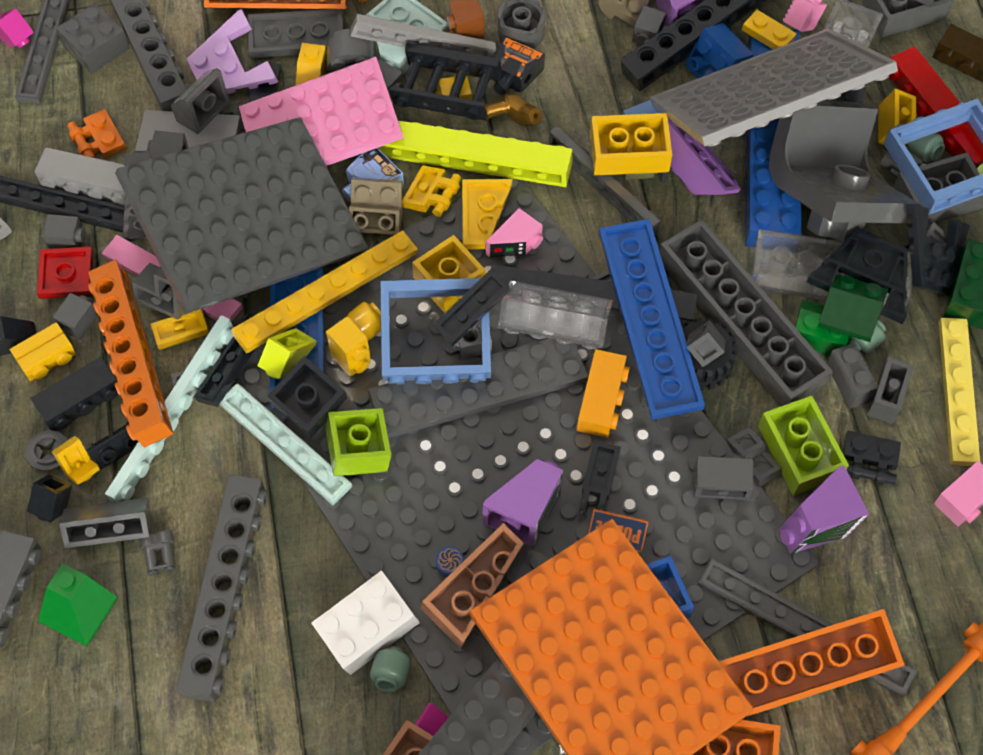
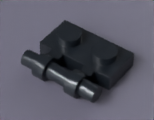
M848 430L845 434L843 455L846 460L852 461V464H849L847 468L850 478L859 480L861 477L874 480V483L880 485L884 483L895 485L897 474L889 473L886 469H897L901 442ZM862 463L876 466V470L862 467Z

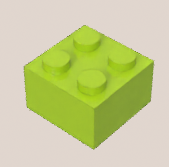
M383 408L328 412L325 430L333 476L388 472L391 450Z

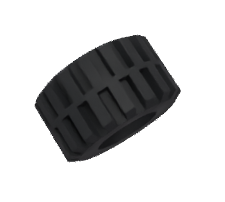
M695 318V322L688 320L682 326L686 343L688 335L709 320L726 340L725 353L704 367L690 354L701 391L704 390V387H708L709 390L714 389L716 384L720 386L724 383L725 379H728L737 354L736 339L734 336H730L731 330L728 327L723 329V323L718 321L715 324L710 318H707L706 321H702L701 318Z

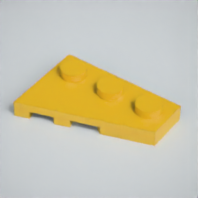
M462 179L463 245L466 249H486V241L495 233L511 190L513 179Z

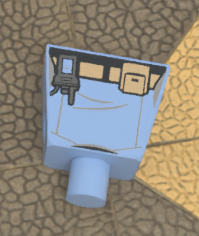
M378 148L362 153L347 168L346 173L349 185L342 189V193L351 202L352 177L403 181L404 187L403 172Z

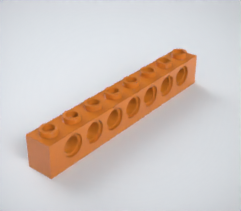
M115 259L88 272L91 283H88V287L96 300L93 303L94 309L101 318V321L98 322L99 328L107 340L104 342V347L112 359L109 362L112 373L117 377L118 382L115 383V388L123 400L120 406L129 422V425L126 426L127 432L132 440H137L145 448L173 435L174 432L137 304L133 299V291L128 273Z

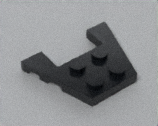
M907 204V215L912 214L913 226L908 228L909 238L914 239L915 253H910L913 287L940 296H950L970 225L958 220L948 221L947 242L944 243L926 236L929 209L918 204Z
M858 228L830 257H827L815 271L813 270L810 273L806 283L828 292L839 271L859 281L878 284L882 288L888 289L887 293H889L880 315L903 324L907 317L905 302L907 300L908 249Z

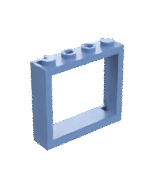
M978 98L966 103L961 102L947 110L940 109L927 117H918L904 125L899 124L888 132L884 146L922 206L929 209L928 215L983 195V174L934 191L904 144L967 121L983 143V106Z
M481 278L381 281L382 377L384 381H388V384L397 383V385H403L405 381L415 380L416 384H430L432 380H443V383L452 384L458 383L459 379H470V382L478 383V381H486V378H491L489 312L481 319L483 365L391 367L390 298L463 296Z

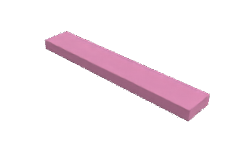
M118 235L114 237L101 253L103 258L110 262L116 259L126 271L135 276H138L149 263L158 267L161 266L155 255ZM232 298L202 308L201 310L203 314L216 321L222 315L232 322L243 307L242 303Z

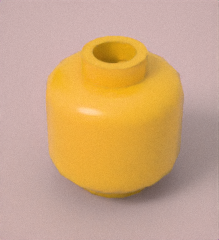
M362 302L348 313L347 316L363 332L368 341L381 331V311L373 302L371 304Z

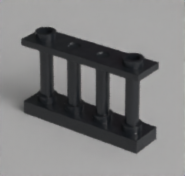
M407 43L405 54L408 65L411 66L403 87L391 86L390 88L394 104L401 107H414L463 116L471 120H487L486 105L482 100L489 80L500 81L502 67L500 58ZM422 67L434 69L426 92L412 90L419 69ZM445 71L457 73L449 96L435 94L442 73ZM468 75L480 77L472 100L459 98L464 80Z

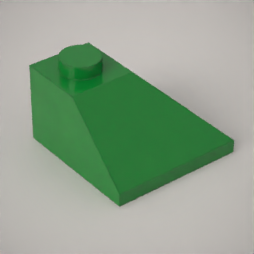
M62 563L46 588L38 622L88 647L118 597L87 575Z

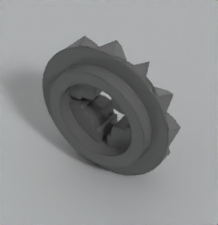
M53 430L42 431L36 434L27 444V461L35 470H43L46 473L51 469L58 470L60 465L55 456L48 454L45 457L41 448L51 449L53 447L52 449L54 450L68 441L62 433Z

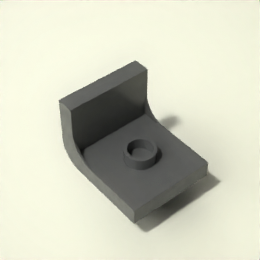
M823 100L818 102L813 108H802L793 112V115L790 117L779 118L769 157V170L774 184L812 209L807 229L818 236L831 237L842 243L858 228L865 230L867 223H912V214L907 215V204L921 205L879 180L870 171L867 161V148L878 109L868 103Z

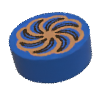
M455 547L441 549L436 556L438 571L444 576H449L464 561L462 552Z

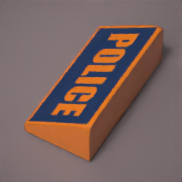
M599 509L593 510L588 534L613 519L638 553H642L649 521Z

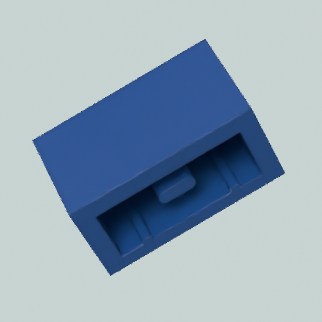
M724 23L703 29L684 65L698 79L750 59L754 54Z

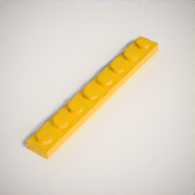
M402 230L232 328L231 334L243 350L249 353L266 343L268 338L285 332L416 255L418 248Z

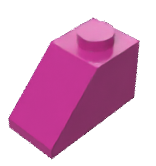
M15 8L0 14V40L8 47L17 45L20 48L30 41L29 36L34 32L18 10Z

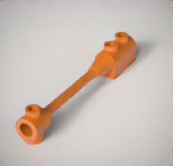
M973 622L963 633L967 638L963 642L967 652L898 725H895L876 739L870 740L867 744L862 740L850 753L852 755H893L906 738V734L970 665L975 660L983 662V622L980 625Z

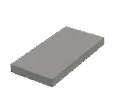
M145 110L135 152H147L148 142L153 139L155 130L185 133L188 147L192 148L238 135L242 120L239 115L217 114L197 134L178 123L172 111Z

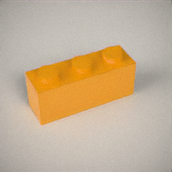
M595 349L578 418V432L608 438L610 429L616 430L619 414L614 413L616 405L621 406L625 390L620 389L621 381L627 383L630 367L625 366L627 356Z

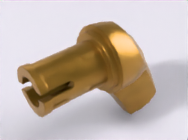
M504 94L502 100L485 104L488 115L487 119L506 113L520 125H537L542 120L540 109L528 104L516 94Z

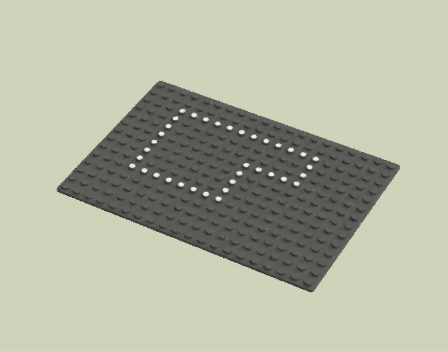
M500 177V178H498V179H512V178ZM513 179L511 190L495 232L520 208L543 225V240L536 249L532 248L526 255L489 257L486 255V249H467L486 270V273L493 264L591 278L596 275L523 180ZM463 198L450 204L448 210L444 211L441 217L432 214L403 230L418 248L416 255L324 308V373L345 390L347 395L346 401L336 412L374 409L368 389L387 384L388 381H384L382 377L381 331L368 341L371 363L362 373H356L352 377H349L331 357L326 331L347 317L348 313L362 302L369 304L373 302L381 311V281L415 280L413 278L412 262L452 235H455L463 244ZM356 255L350 258L349 260L339 264L338 266L328 270L327 272L323 273V276L335 270L336 268L342 266L343 264L349 262L350 260L354 259L359 255ZM506 294L489 311L490 336L492 339V353L490 355L571 332L588 377L595 349L627 356L625 366L630 367L627 383L621 381L620 389L625 390L621 406L616 405L614 413L619 414L616 430L610 429L608 438L577 431L578 418L587 382L388 438L391 450L388 472L344 475L352 483V488L334 505L330 504L301 478L365 580L368 581L382 571L420 623L403 635L402 638L451 714L499 656L477 625H475L460 649L420 609L422 601L448 577L438 571L436 556L445 547H455L462 552L464 560L467 559L495 531L483 525V504L485 500L536 459L554 462L563 470L561 491L534 547L523 543L519 554L494 595L588 535L593 510L599 504L600 498L589 495V505L585 515L579 513V508L583 496L582 487L594 441L621 447L609 499H606L604 511L649 521L642 553L638 554L646 564L668 556L672 557L694 605L691 617L687 620L703 641L747 613L739 605L697 584L711 558L775 593L814 569L818 564L817 558L810 549L790 554L787 546L782 542L778 530L785 523L786 518L754 479L753 492L749 500L694 497V465L697 456L714 454L717 457L729 458L736 454L702 410L654 420L650 419L624 322L619 310ZM431 297L390 298L391 367L451 366L480 358L482 355L461 360L459 351L454 352L453 346L433 326L445 313ZM270 302L251 312V314L257 315L269 308ZM247 315L232 323L233 327L241 324ZM470 337L465 340L468 342H473L476 339ZM266 343L255 349L238 375L237 380L248 393L331 465L325 430L326 423L310 438L279 410L270 406L267 398L270 393V376L266 374L265 370L258 367ZM537 712L503 755H530L554 739V736Z

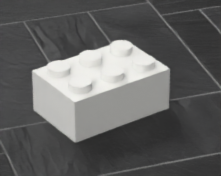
M380 571L314 620L312 625L341 667L352 675L373 659L378 651L389 647L420 622L390 580Z

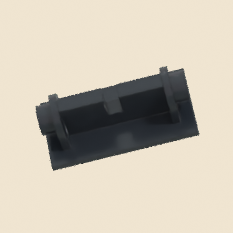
M126 422V425L114 431V436L111 438L106 436L98 442L92 443V447L87 449L100 470L133 451L138 441L132 440L127 432L126 426L129 425V422Z

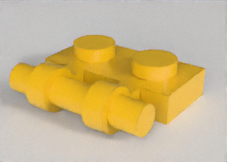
M422 165L402 200L403 207L426 213L430 205L435 206L432 213L437 217H441L443 212L448 210L451 204V197L460 188L461 176L453 174L451 179L446 178L444 169ZM439 189L444 190L442 195L437 194Z

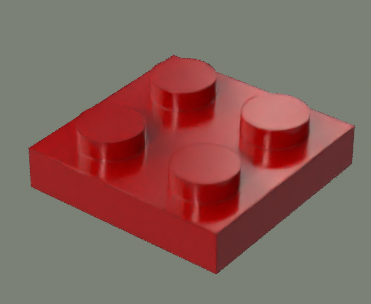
M92 247L40 249L37 295L39 299L64 298L69 293L78 297L81 295L91 296L88 283H91L88 272L93 270Z

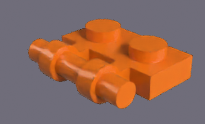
M105 109L82 118L85 124L82 128L78 127L74 121L67 125L69 136L78 145L80 155L96 158L94 155L101 152L103 158L106 159L127 149ZM92 136L94 142L87 143L86 139Z

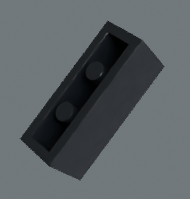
M100 356L30 399L50 430H62L80 416L91 413L100 404L113 400L118 395L115 388V383L118 381Z

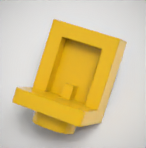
M73 436L52 451L65 476L76 484L89 480L93 474L100 470L99 466L90 459L80 439L76 436Z

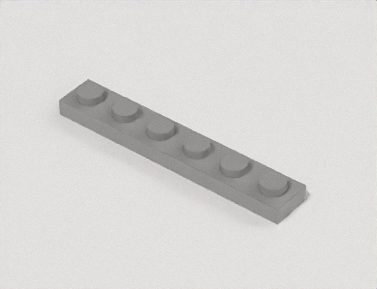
M356 14L350 28V37L405 48L407 43H414L492 57L496 51V42L368 15Z

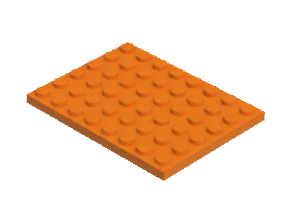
M613 519L470 610V616L566 755H693L754 711L753 707Z

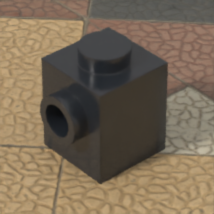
M50 474L37 480L32 486L27 512L37 516L42 521L51 523L62 516L64 509L67 508L72 484Z

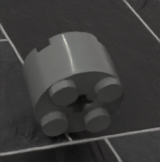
M506 0L501 4L498 10V37L500 44L505 36L533 49H536L543 41L546 12L540 6L538 0H511L509 2Z
M350 29L335 32L333 38L330 39L328 37L326 39L327 69L329 73L375 57L374 41L350 37Z

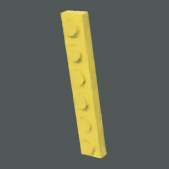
M941 318L938 325L950 465L972 466L977 461L980 462L968 323L967 319Z

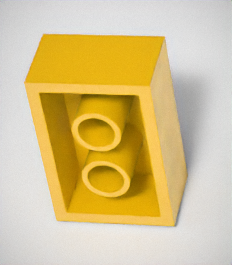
M667 113L592 116L590 141L594 175L669 172L672 148Z

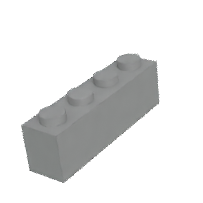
M45 147L34 171L40 185L125 205V192L115 174L117 168L124 167L125 165Z

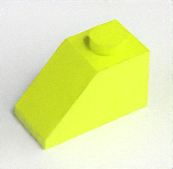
M297 328L270 337L258 367L265 370L268 376L281 379L304 356L306 357L317 341Z

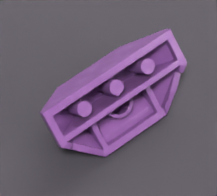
M668 120L672 148L671 170L683 180L686 188L694 195L738 193L741 188L738 186L735 176L708 146H703L671 120Z

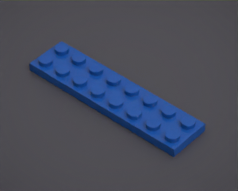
M650 219L599 228V237L650 419L654 420L704 410L705 403L689 350L686 347V339Z

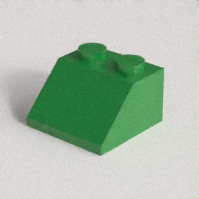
M802 299L794 327L812 348L819 352V354L831 356L830 354L833 350L847 346L849 336L818 327L824 305Z

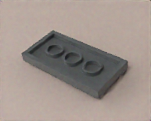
M342 9L248 14V22L252 28L248 32L249 57L299 55L302 43L326 46V39L328 37L331 39L334 37L335 32L343 30Z

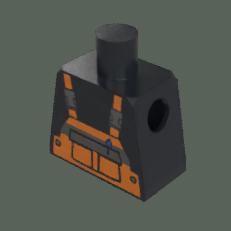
M505 36L495 57L500 58L502 76L500 81L493 80L496 82L493 88L501 95L506 94L509 88L517 92H523L544 70L545 53Z

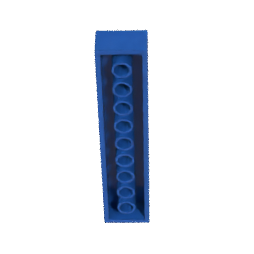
M792 30L797 33L794 41L799 40V30ZM749 35L747 48L754 54L753 57L773 50ZM779 118L769 121V124L764 127H754L746 130L745 246L796 250L801 236V202L778 188L774 184L769 170L770 152Z

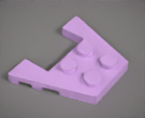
M242 9L238 10L187 58L196 80L206 72L216 68L220 69L227 94L235 93L236 89L249 87V89L258 88V84L268 82L271 85L278 82L268 61L245 72L231 44L232 40L252 30Z

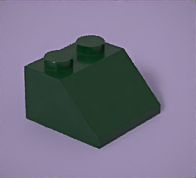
M836 274L818 327L870 342L888 289L882 288L875 283L855 280L851 276Z

